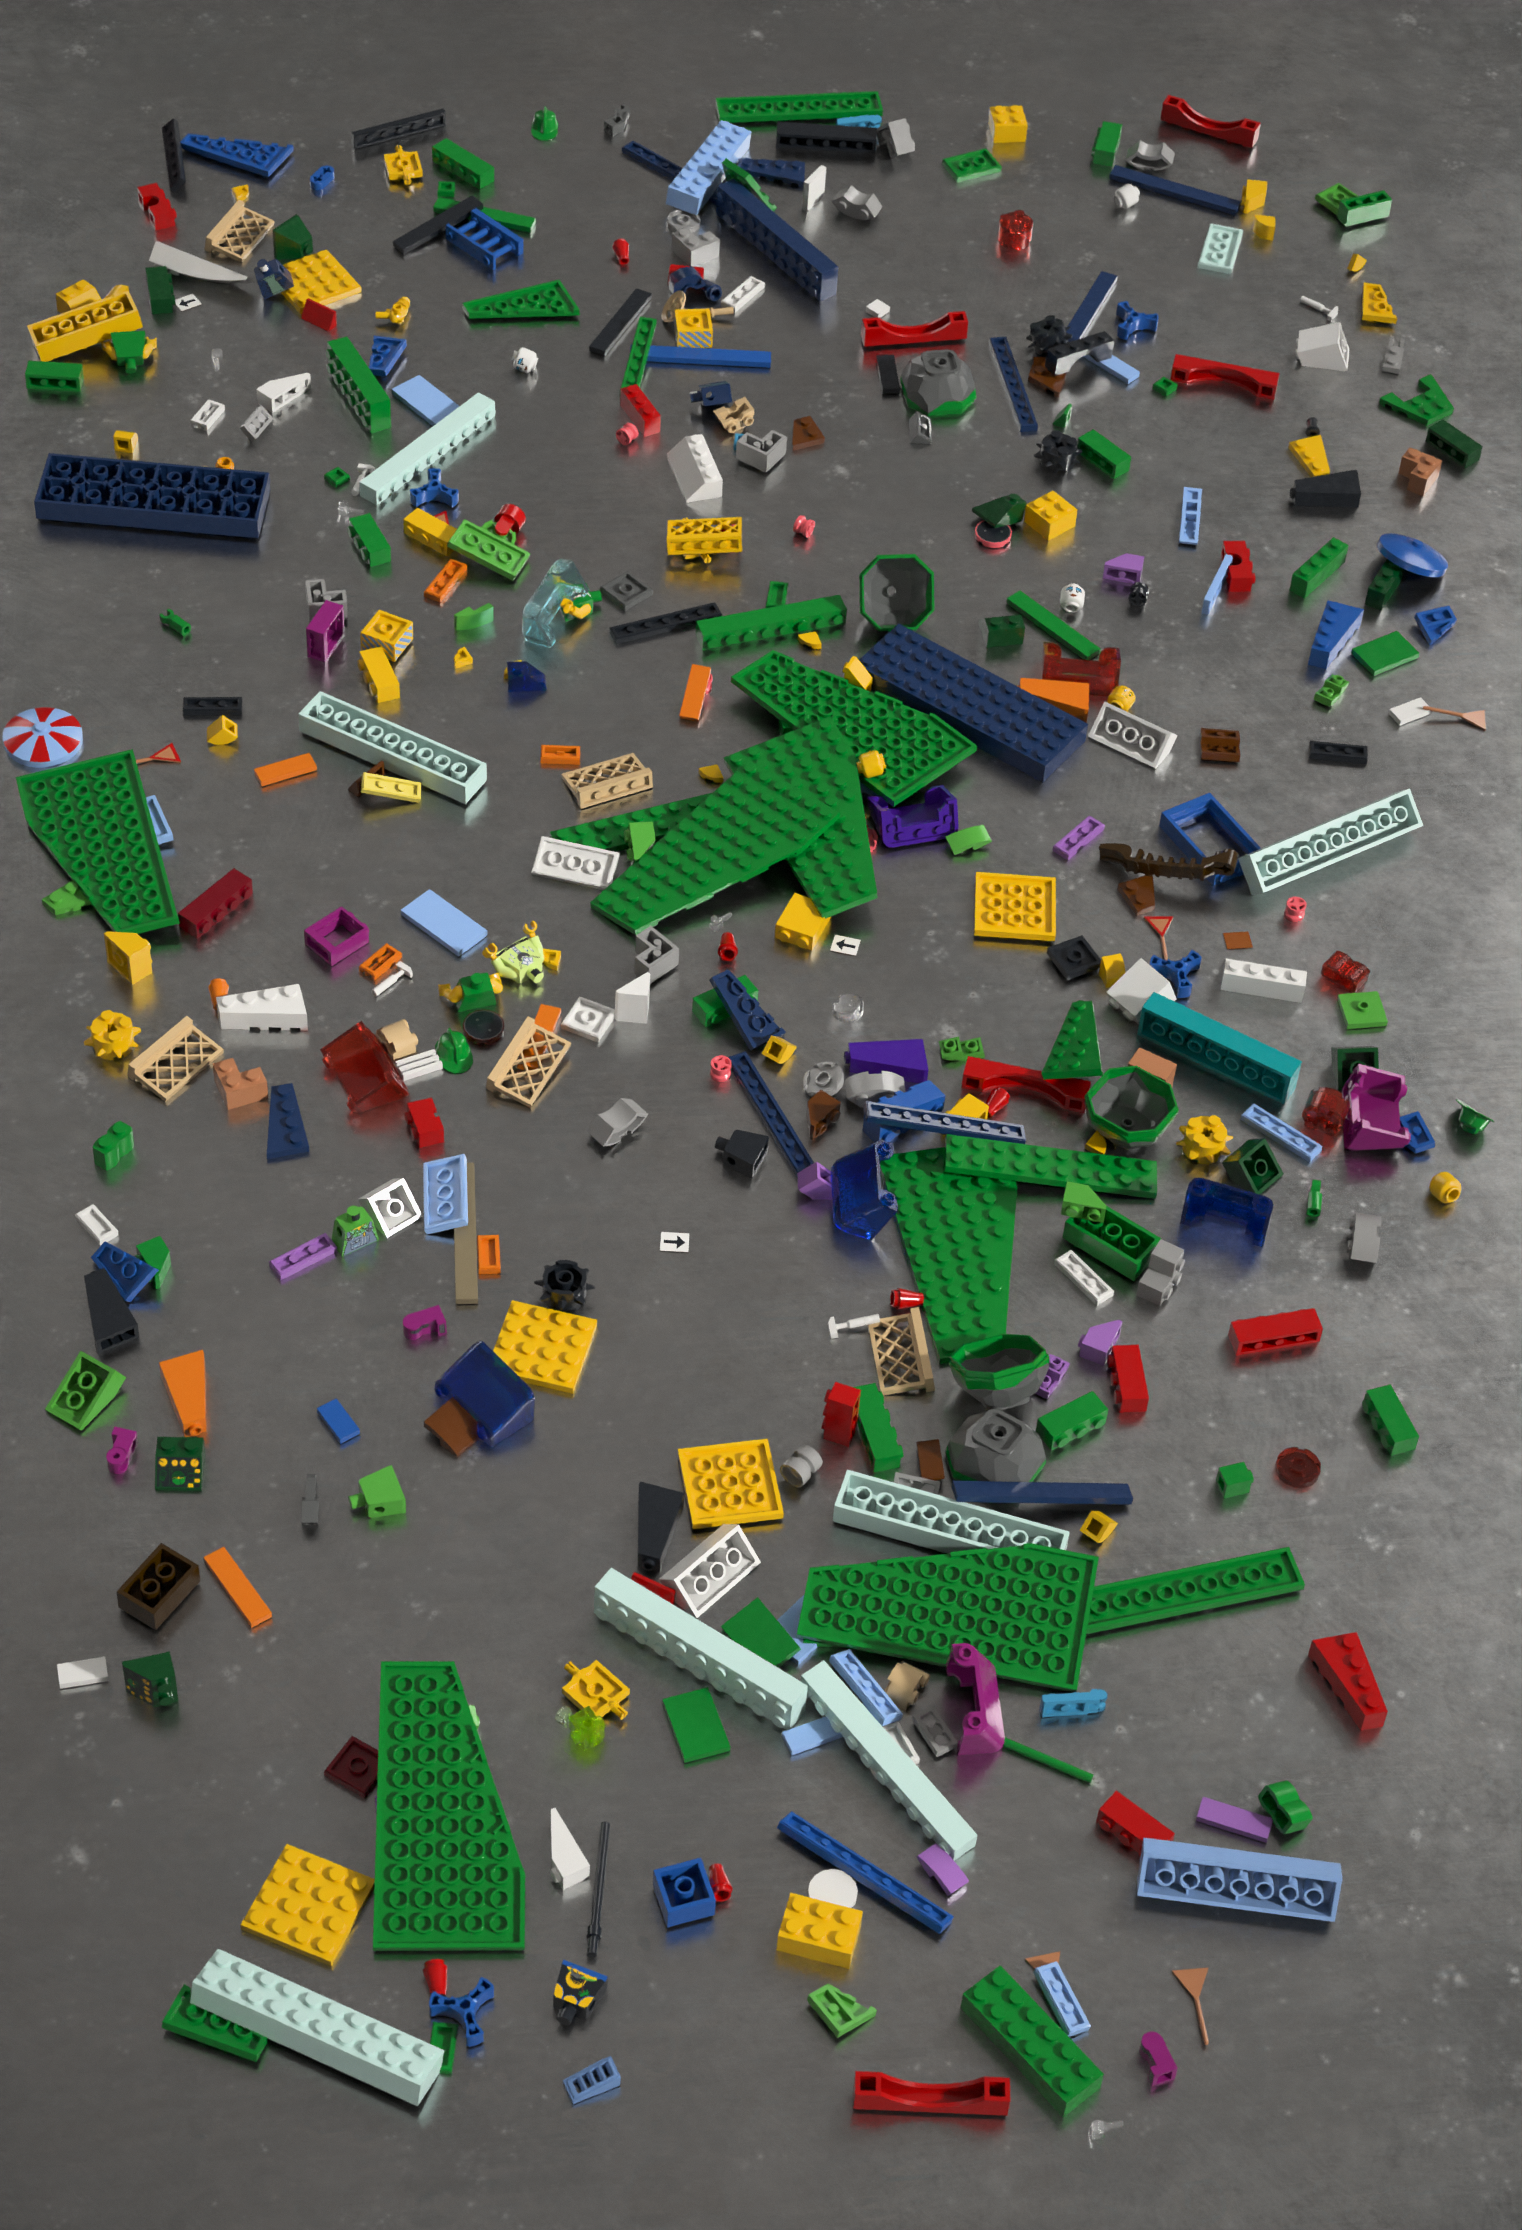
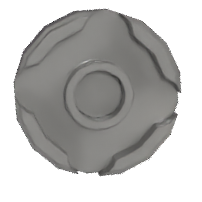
M677 209L668 214L666 225L672 232L687 228L694 233L700 228V217L698 214L694 215Z
M827 1061L814 1065V1068L811 1071L808 1070L803 1078V1087L811 1097L820 1090L832 1096L842 1088L845 1081L842 1069L836 1063Z

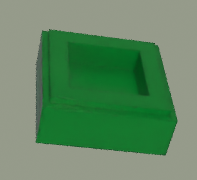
M438 181L437 197L455 196V182Z
M1163 376L1153 384L1152 389L1167 397L1177 389L1178 384Z
M336 467L324 474V480L338 488L350 481V475L341 468Z

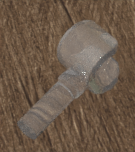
M221 348L212 349V360H214L216 371H219V359L223 358Z
M346 501L338 503V512L341 516H346L349 513L364 514L362 509L348 507Z
M729 912L719 918L712 916L710 920L712 923L709 924L710 928L714 932L721 930L723 927L722 922L732 917V913Z
M567 1706L561 1707L555 1716V1720L560 1724H565L568 1719L587 1727L590 1721L573 1714L572 1710Z
M1101 2120L1094 2121L1089 2129L1090 2138L1092 2140L1103 2139L1105 2131L1123 2127V2120L1103 2123Z

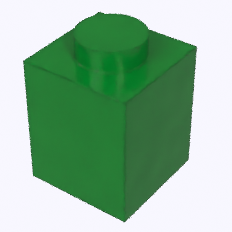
M1245 1462L1218 1468L1216 1483L1224 1499L1250 1492L1254 1479L1251 1470L1247 1469Z

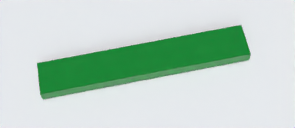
M438 197L433 206V212L442 213L460 203V201ZM483 207L484 209L480 210L506 228L531 233L536 224V218L487 207Z
M639 317L621 388L635 384L640 388L657 319Z
M1019 590L1007 598L1006 603L1085 661H1089L1100 654L1101 648Z

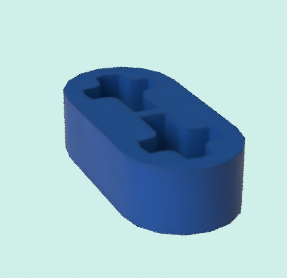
M328 165L320 167L310 177V187L313 190L324 189L334 179V168Z

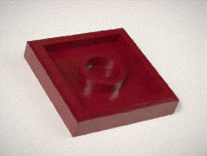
M351 1736L324 1770V1776L365 1798L378 1781V1750Z

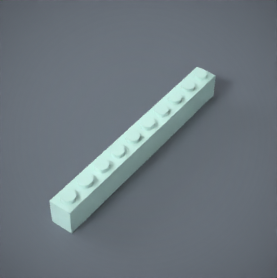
M479 392L362 479L359 482L360 496L375 505L386 500L388 496L399 490L400 487L409 482L413 477L433 464L442 455H445L454 446H457L459 442L470 436L471 433L488 420L492 419L495 416V401Z
M824 1660L801 1675V1682L808 1686L807 1698H810L815 1703L817 1711L829 1719L834 1731L840 1732L843 1735L848 1747L851 1750H856L863 1764L867 1768L870 1767L876 1773L878 1781L890 1789L895 1801L901 1802L904 1805L909 1817L914 1821L917 1820L922 1826L924 1834L929 1839L932 1838L954 1861L976 1846L978 1835Z

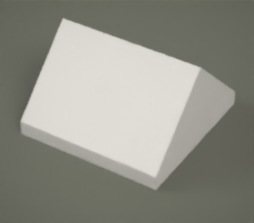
M649 972L616 990L615 1019L617 1021L647 1024L650 998Z

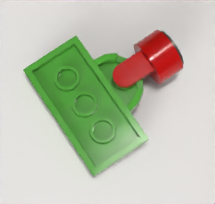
M505 504L495 516L494 522L490 520L482 527L464 519L449 540L447 547L514 581L530 556L529 552L514 545L516 534L526 522V516L518 506Z

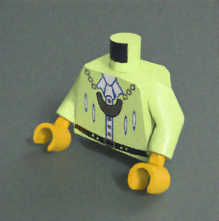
M535 921L530 922L532 930L528 929L526 923L523 926V932L529 935L530 938L525 936L497 952L498 949L494 943H490L488 948L485 947L483 949V956L491 958L490 962L500 977L514 980L517 983H523L528 979L535 983L542 980L544 976L541 972L544 954L540 939L534 932L537 929Z

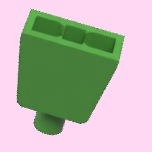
M392 1465L361 1478L358 1481L359 1493L348 1496L351 1509L364 1506L370 1518L406 1512V1499Z

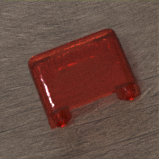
M1043 642V680L1089 683V695L1106 697L1119 685L1121 667L1119 648L1106 647L1100 652L1099 661L1061 658V648L1057 643Z
M362 1021L320 1049L324 1056L322 1058L323 1063L328 1069L333 1068L349 1095L346 1104L353 1113L361 1114L403 1100L410 1095L407 1086L384 1046Z

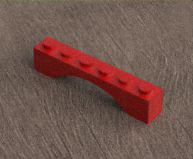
M1168 95L1164 100L1160 120L1167 123L1176 124L1183 128H1189L1199 133H1205L1253 148L1258 140L1261 124L1247 118L1233 122L1212 120L1196 112L1184 99Z
M965 311L947 312L932 322L916 326L894 325L879 317L864 318L861 325V338L864 347L967 339L968 319Z
M1175 354L1170 380L1185 384L1209 380L1222 381L1240 386L1253 393L1256 397L1274 400L1280 373Z
M968 1056L961 1088L984 1092L997 1087L1025 1088L1051 1098L1065 1110L1085 1114L1084 1096L1090 1090L1091 1081L1077 1078L1044 1080L1040 1070Z
M855 2071L853 2109L1008 2115L1010 2106V2078L981 2077L959 2083L928 2084L901 2080L882 2072Z

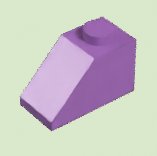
M1126 553L1106 561L1103 579L1131 584L1140 582L1144 556Z
M818 1162L797 1173L798 1190L811 1199L829 1200L846 1198L845 1181Z
M1115 1320L1090 1327L1087 1334H1082L1079 1340L1078 1347L1081 1348L1079 1357L1104 1366L1107 1356L1111 1353L1112 1346L1115 1345L1120 1336L1123 1321Z

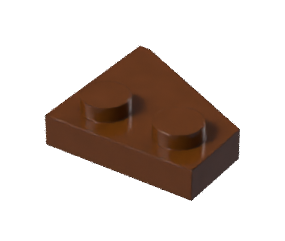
M1032 365L1028 381L1038 385L1044 391L1048 388L1054 392L1055 397L1059 398L1066 373L1054 376L1046 367Z
M811 416L794 419L793 451L825 443L824 435Z
M1144 875L1118 884L1117 890L1136 916L1154 911L1153 875Z

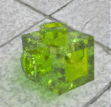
M589 1706L568 1718L571 1731L570 1736L576 1745L580 1743L584 1750L589 1747L594 1748L598 1746L605 1738L606 1724L600 1715L596 1716Z

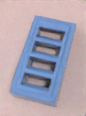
M609 2056L564 2079L563 2084L572 2104L620 2086L621 2077L612 2057ZM608 2071L610 2077L606 2078L604 2072ZM595 2075H598L600 2082H596ZM585 2079H588L591 2087L587 2088L584 2082ZM577 2082L582 2090L580 2093H577L574 2086Z

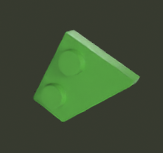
M73 880L42 899V905L55 915L81 910V906L91 905Z
M826 1984L810 1993L807 1998L809 2004L837 2038L875 2017L877 2012L872 2006L868 2009L856 2003L857 1998L842 1993L838 1988L830 1984Z

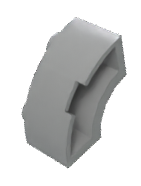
M1139 140L1128 148L1126 161L1142 170L1147 168L1157 171L1171 166L1175 153L1164 142L1158 145H1150Z
M852 185L839 190L831 201L838 211L859 220L875 218L883 207L874 193H861Z
M866 1071L845 1079L847 1099L860 1108L863 1107L865 1101L877 1103L881 1097L891 1098L895 1092L900 1090L903 1093L906 1092L904 1078L888 1071H881V1074H869Z
M620 1098L613 1107L604 1113L597 1114L591 1120L587 1132L602 1146H611L620 1142V1137L628 1131L632 1134L646 1119L648 1113L632 1099Z
M1355 1212V1216L1350 1217L1349 1229L1352 1230V1240H1348L1346 1253H1350V1259L1377 1263L1380 1244L1378 1232L1379 1228H1381V1216Z

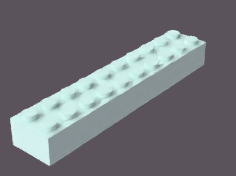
M321 691L298 714L300 732L375 765L382 760L384 761V769L409 780L421 782V785L464 804L487 781L486 763Z
M1406 789L1238 859L1252 895H1256L1423 826L1411 791Z
M847 1470L833 1513V1522L947 1554L954 1551L981 1548L994 1549L1021 1546L1026 1543L1066 1550L1070 1533L1066 1530L969 1503L956 1502L955 1499Z
M610 1568L595 1586L594 1613L599 1619L615 1625L619 1631L633 1636L637 1642L651 1647L660 1656H666L678 1667L689 1670L698 1679L712 1684L716 1690L725 1692L736 1702L750 1707L757 1715H763L779 1728L792 1729L804 1714L808 1690L806 1684L613 1568Z
M220 1949L216 1950L192 1982L191 2004L263 2035L268 2039L413 2105H419L440 2073L444 2050Z

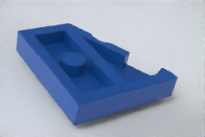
M1450 606L1418 612L1414 617L1429 645L1438 640L1457 621Z
M1419 1111L1400 1117V1127L1408 1128L1411 1134L1409 1144L1405 1145L1406 1148L1416 1154L1435 1147V1141Z

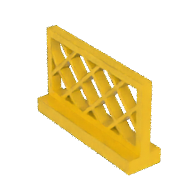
M742 517L668 520V555L742 552Z

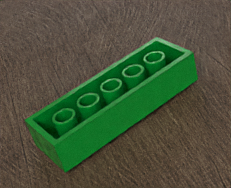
M346 336L328 341L326 350L328 364H326L327 371L333 376L335 384L340 386L342 394L348 398L350 406L354 407L356 415L362 419L364 427H367L371 433L391 428L390 398L349 338Z
M1001 1965L963 1993L960 2008L1063 2118L1101 2088L1104 2073Z

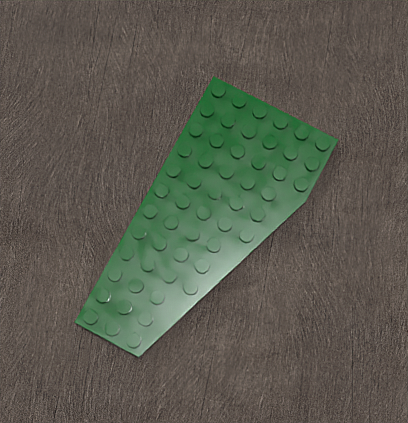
M774 650L731 676V683L779 720L789 725L792 730L831 717L855 753L856 762H860V754L873 750L878 751L879 754L882 753L886 765L883 774L872 778H865L863 773L859 774L858 772L859 781L878 796L883 797L893 807L977 750V745L933 713L925 714L903 705L900 700L877 691L873 693L848 683V680L824 670L817 671L795 662L792 657Z
M831 717L724 757V763L732 775L750 760L840 812V818L807 849L797 856L793 854L785 858V861L822 918L825 917L826 919L878 898L855 753Z
M133 749L16 777L27 825L73 882L78 885L80 891L113 932L139 934L180 924Z
M749 760L651 847L638 861L632 864L590 902L591 908L634 935H638L648 927L658 925V921L684 908L688 910L714 897L713 894L739 881L743 883L767 871L769 866L793 854L796 856L801 854L840 818V812Z
M945 1147L877 1156V1164L917 1293H923L924 1295L922 1309L939 1364L950 1362L951 1356L963 1344L999 1334H1006L1017 1199L1016 1182L944 1172Z
M1026 1543L1021 1546L954 1551L949 1554L913 1558V1556L877 1560V1562L811 1567L809 1569L796 1637L946 1667L952 1644L967 1643L974 1646L994 1665L996 1677L1076 1692L1099 1557Z
M381 1661L373 1951L525 1950V1871L522 1867L476 1725L472 1718L455 1662Z

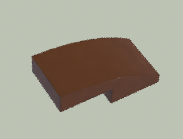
M939 1439L917 1442L921 1477L935 1481L945 1479Z

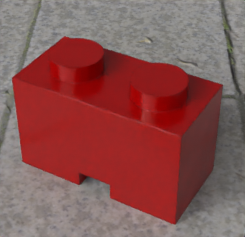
M432 1097L407 1103V1112L404 1113L407 1125L410 1124L412 1127L410 1128L413 1141L417 1140L419 1148L444 1142V1127L440 1117H435L434 1113H437V1109Z

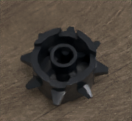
M1048 315L1044 320L1030 325V335L1026 339L1032 341V344L1028 348L1034 347L1035 352L1042 355V352L1046 353L1049 348L1068 343V339L1072 338V335L1066 333V331L1071 327H1065L1062 320L1055 318L1054 315Z
M1055 430L1045 436L1041 444H1036L1041 449L1034 454V457L1041 461L1042 467L1047 471L1057 473L1058 470H1066L1068 472L1074 467L1075 463L1080 464L1076 456L1082 453V449L1077 448V440L1074 437Z
M558 1260L555 1265L544 1266L543 1279L534 1281V1284L543 1287V1294L540 1300L542 1302L545 1301L549 1309L561 1311L578 1310L581 1305L585 1304L587 1290L595 1289V1286L587 1283L589 1269H581L578 1267V1263L570 1260Z

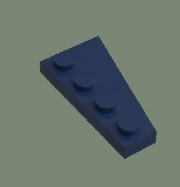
M738 158V166L752 177L759 178L764 176L769 181L778 179L783 180L784 184L791 185L792 182L799 184L798 187L804 186L805 162Z
M729 969L711 977L710 983L750 1051L767 1044L771 1035L781 1037L786 1033L782 1027L779 1028L773 1021L774 1018L769 1013H765L759 1006L760 1003L746 992L747 989Z
M293 1083L271 1086L267 1159L309 1152V1144Z

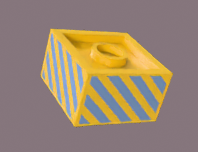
M710 309L674 310V332L677 347L712 348L713 328Z
M378 610L360 632L361 650L382 646L387 659L395 662L413 640V622Z

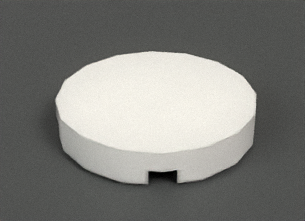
M836 1869L823 1870L810 1881L808 1897L848 1908H853L856 1904L858 1893L856 1883L845 1872Z

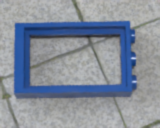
M1211 793L1161 812L1159 827L1190 861L1191 858H1195L1197 864H1201L1203 857L1206 856L1178 825L1206 813H1209L1246 854L1261 849ZM1239 859L1232 875L1214 874L1206 879L1215 886L1236 876L1243 875Z

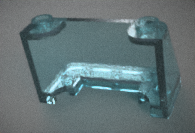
M567 559L557 560L525 605L522 612V635L526 641L551 648L556 640L551 635L553 630L548 625L560 609L562 600L567 598L573 602V597L577 595L585 597L589 589L573 561Z

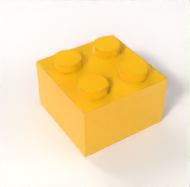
M1022 106L989 107L988 126L993 143L1026 142L1028 125Z
M1052 490L1026 504L1024 522L1049 541L1075 527L1077 509Z

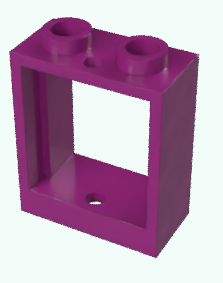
M326 600L306 628L307 657L325 662L345 634L343 605Z
M341 906L304 930V941L306 946L332 967L369 943V928L365 923H361L355 918L352 912L347 911ZM343 926L353 936L335 947L324 936Z

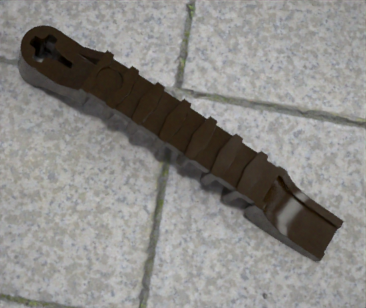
M1106 843L1099 846L1100 860L1118 863L1126 871H1132L1134 874L1142 873L1145 876L1155 875L1156 877L1166 876L1169 879L1171 877H1178L1181 880L1182 878H1189V880L1200 879V881H1204L1205 878L1214 874L1229 876L1234 873L1239 858L1235 850L1224 849L1216 851L1213 856L1203 857L1201 864H1197L1195 858H1191L1190 864H1186L1183 857L1180 858L1179 863H1175L1173 857H1169L1168 862H1164L1163 857L1160 855L1157 861H1154L1152 853H1148L1146 859H1144L1143 849H1139L1134 858L1131 857V847L1126 844Z

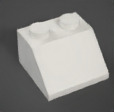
M404 1178L391 1179L358 1199L361 1207H364L372 1218L375 1227L385 1237H389L423 1217Z

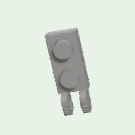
M1390 336L1382 368L1383 372L1400 373L1405 339L1401 338L1399 347L1392 346L1394 344V337Z

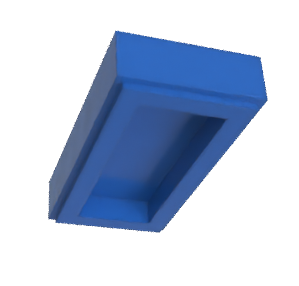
M337 1398L317 1408L318 1415L340 1444L360 1434V1429Z

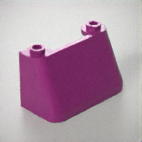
M1362 1064L1357 1065L1346 1081L1341 1096L1344 1146L1346 1149L1352 1151L1403 1148L1409 1144L1411 1134L1408 1128L1400 1127L1399 1101L1407 1093L1404 1075Z
M967 1643L952 1644L946 1663L947 1676L953 1675L957 1677L961 1687H973L976 1710L966 1714L963 1719V1734L961 1740L957 1741V1754L959 1756L998 1752L1004 1744L1005 1736L995 1667L974 1646Z

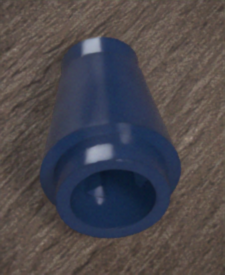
M705 279L704 282L707 286L701 287L708 300L717 301L722 296L721 287Z

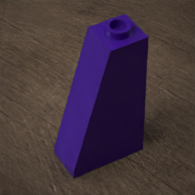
M923 1039L848 1043V1051H844V1062L848 1064L849 1072L858 1074L868 1071L869 1074H881V1071H888L902 1076L906 1082L918 1084L928 1079L929 1070Z

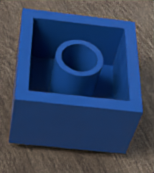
M701 1858L653 1870V1888L667 1928L715 1915L716 1899Z

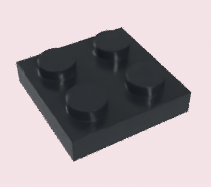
M1083 935L1047 948L1048 956L1066 980L1100 969L1101 959Z

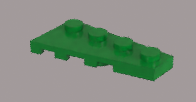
M184 1984L164 2017L162 2028L257 2062L267 2044V2037L191 2004V1988Z

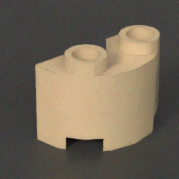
M745 397L734 401L730 408L723 406L713 411L722 426L729 433L741 430L754 422V408Z
M405 1019L376 1030L375 1035L381 1044H385L393 1062L417 1054L415 1046L418 1044L417 1036L415 1033L410 1032Z
M904 1661L898 1662L888 1677L890 1681L884 1691L894 1704L905 1712L910 1704L914 1705L919 1696L917 1690L918 1688L926 1687L930 1675Z

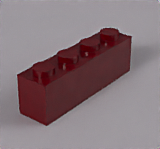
M233 868L178 912L179 927L198 939L202 934L207 933L217 922H220L229 912L235 910L245 899L250 898L253 894L252 879Z

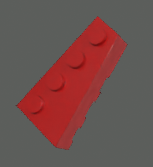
M1357 1632L1312 1640L1308 1653L1309 1658L1312 1662L1315 1661L1319 1667L1320 1674L1329 1681L1336 1697L1339 1696L1343 1701L1344 1708L1360 1731L1383 1727L1388 1711Z

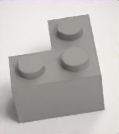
M906 118L889 122L877 128L879 145L887 144L891 159L915 151V143L911 138L910 126Z
M683 228L672 233L671 250L688 266H697L719 257L720 240L711 231L695 236L689 229Z
M771 430L761 439L746 432L737 441L736 459L767 472L786 454L787 436Z
M324 579L305 580L310 622L326 600L343 605L344 620H348L345 590L326 591Z
M652 926L636 935L635 953L638 954L635 957L634 974L640 977L649 972L651 984L678 966L679 948Z
M1160 1239L1151 1253L1149 1267L1139 1281L1136 1295L1159 1306L1164 1299L1168 1300L1173 1291L1172 1286L1174 1284L1178 1285L1182 1277L1180 1271L1185 1263V1259H1183L1184 1249Z

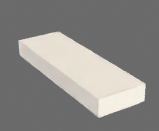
M750 276L721 301V307H733V312H737L765 288V282Z
M1072 1250L1055 1259L1054 1265L1096 1306L1114 1295V1291Z

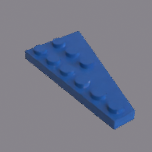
M187 134L181 140V148L266 177H269L294 151L293 145L287 144V147L278 146V143L263 145L261 141L243 139L226 141L225 137L209 139V136Z

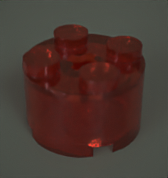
M1023 210L1002 214L999 221L998 242L1006 248L1012 246L1016 250L1028 247L1032 239L1033 220Z
M1319 1087L1317 1091L1311 1090L1302 1112V1118L1305 1121L1304 1126L1309 1130L1319 1129L1325 1131L1327 1135L1335 1136L1343 1127L1350 1108L1349 1100L1346 1099L1345 1101L1342 1098V1093L1332 1088Z

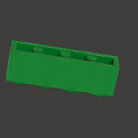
M445 138L432 146V161L476 188L482 189L494 182V167L449 139Z
M1333 537L1292 574L1289 591L1305 599L1345 563L1349 545Z
M876 1383L854 1387L861 1390L857 1428L873 1473L900 1468L901 1458L904 1457L901 1445L897 1444L895 1427L890 1425V1413L888 1409L884 1408L882 1391H878Z

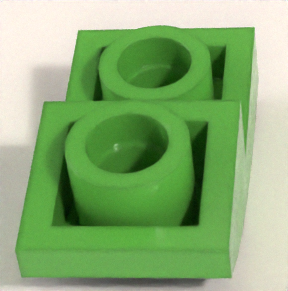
M487 603L476 610L467 607L454 614V629L457 631L468 630L494 621V607Z
M1332 674L1325 680L1323 687L1315 693L1313 700L1331 707L1345 691L1349 681L1344 680L1340 675Z
M984 825L969 827L946 836L954 855L971 847L976 850L992 842Z
M959 1037L939 1041L942 1059L966 1061L968 1056L985 1058L981 1037L961 1042Z

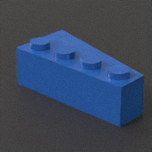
M1328 600L1311 648L1308 665L1327 669L1336 658L1340 649H1343L1347 640L1351 639L1354 631L1360 627L1364 609Z
M928 1080L909 1087L907 1092L897 1091L891 1098L881 1097L877 1103L941 1112L944 1109L945 1095ZM864 1115L862 1131L877 1146L885 1142L888 1143L894 1137L909 1130V1128L869 1123L865 1121Z

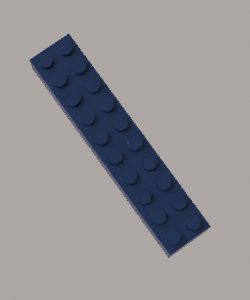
M732 179L718 185L716 214L725 220L818 301L821 302L837 294L839 266L738 181Z

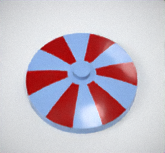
M40 707L21 712L14 716L3 730V745L8 756L19 764L34 768L53 767L70 760L80 750L83 742L82 728L78 720L70 713L57 708Z

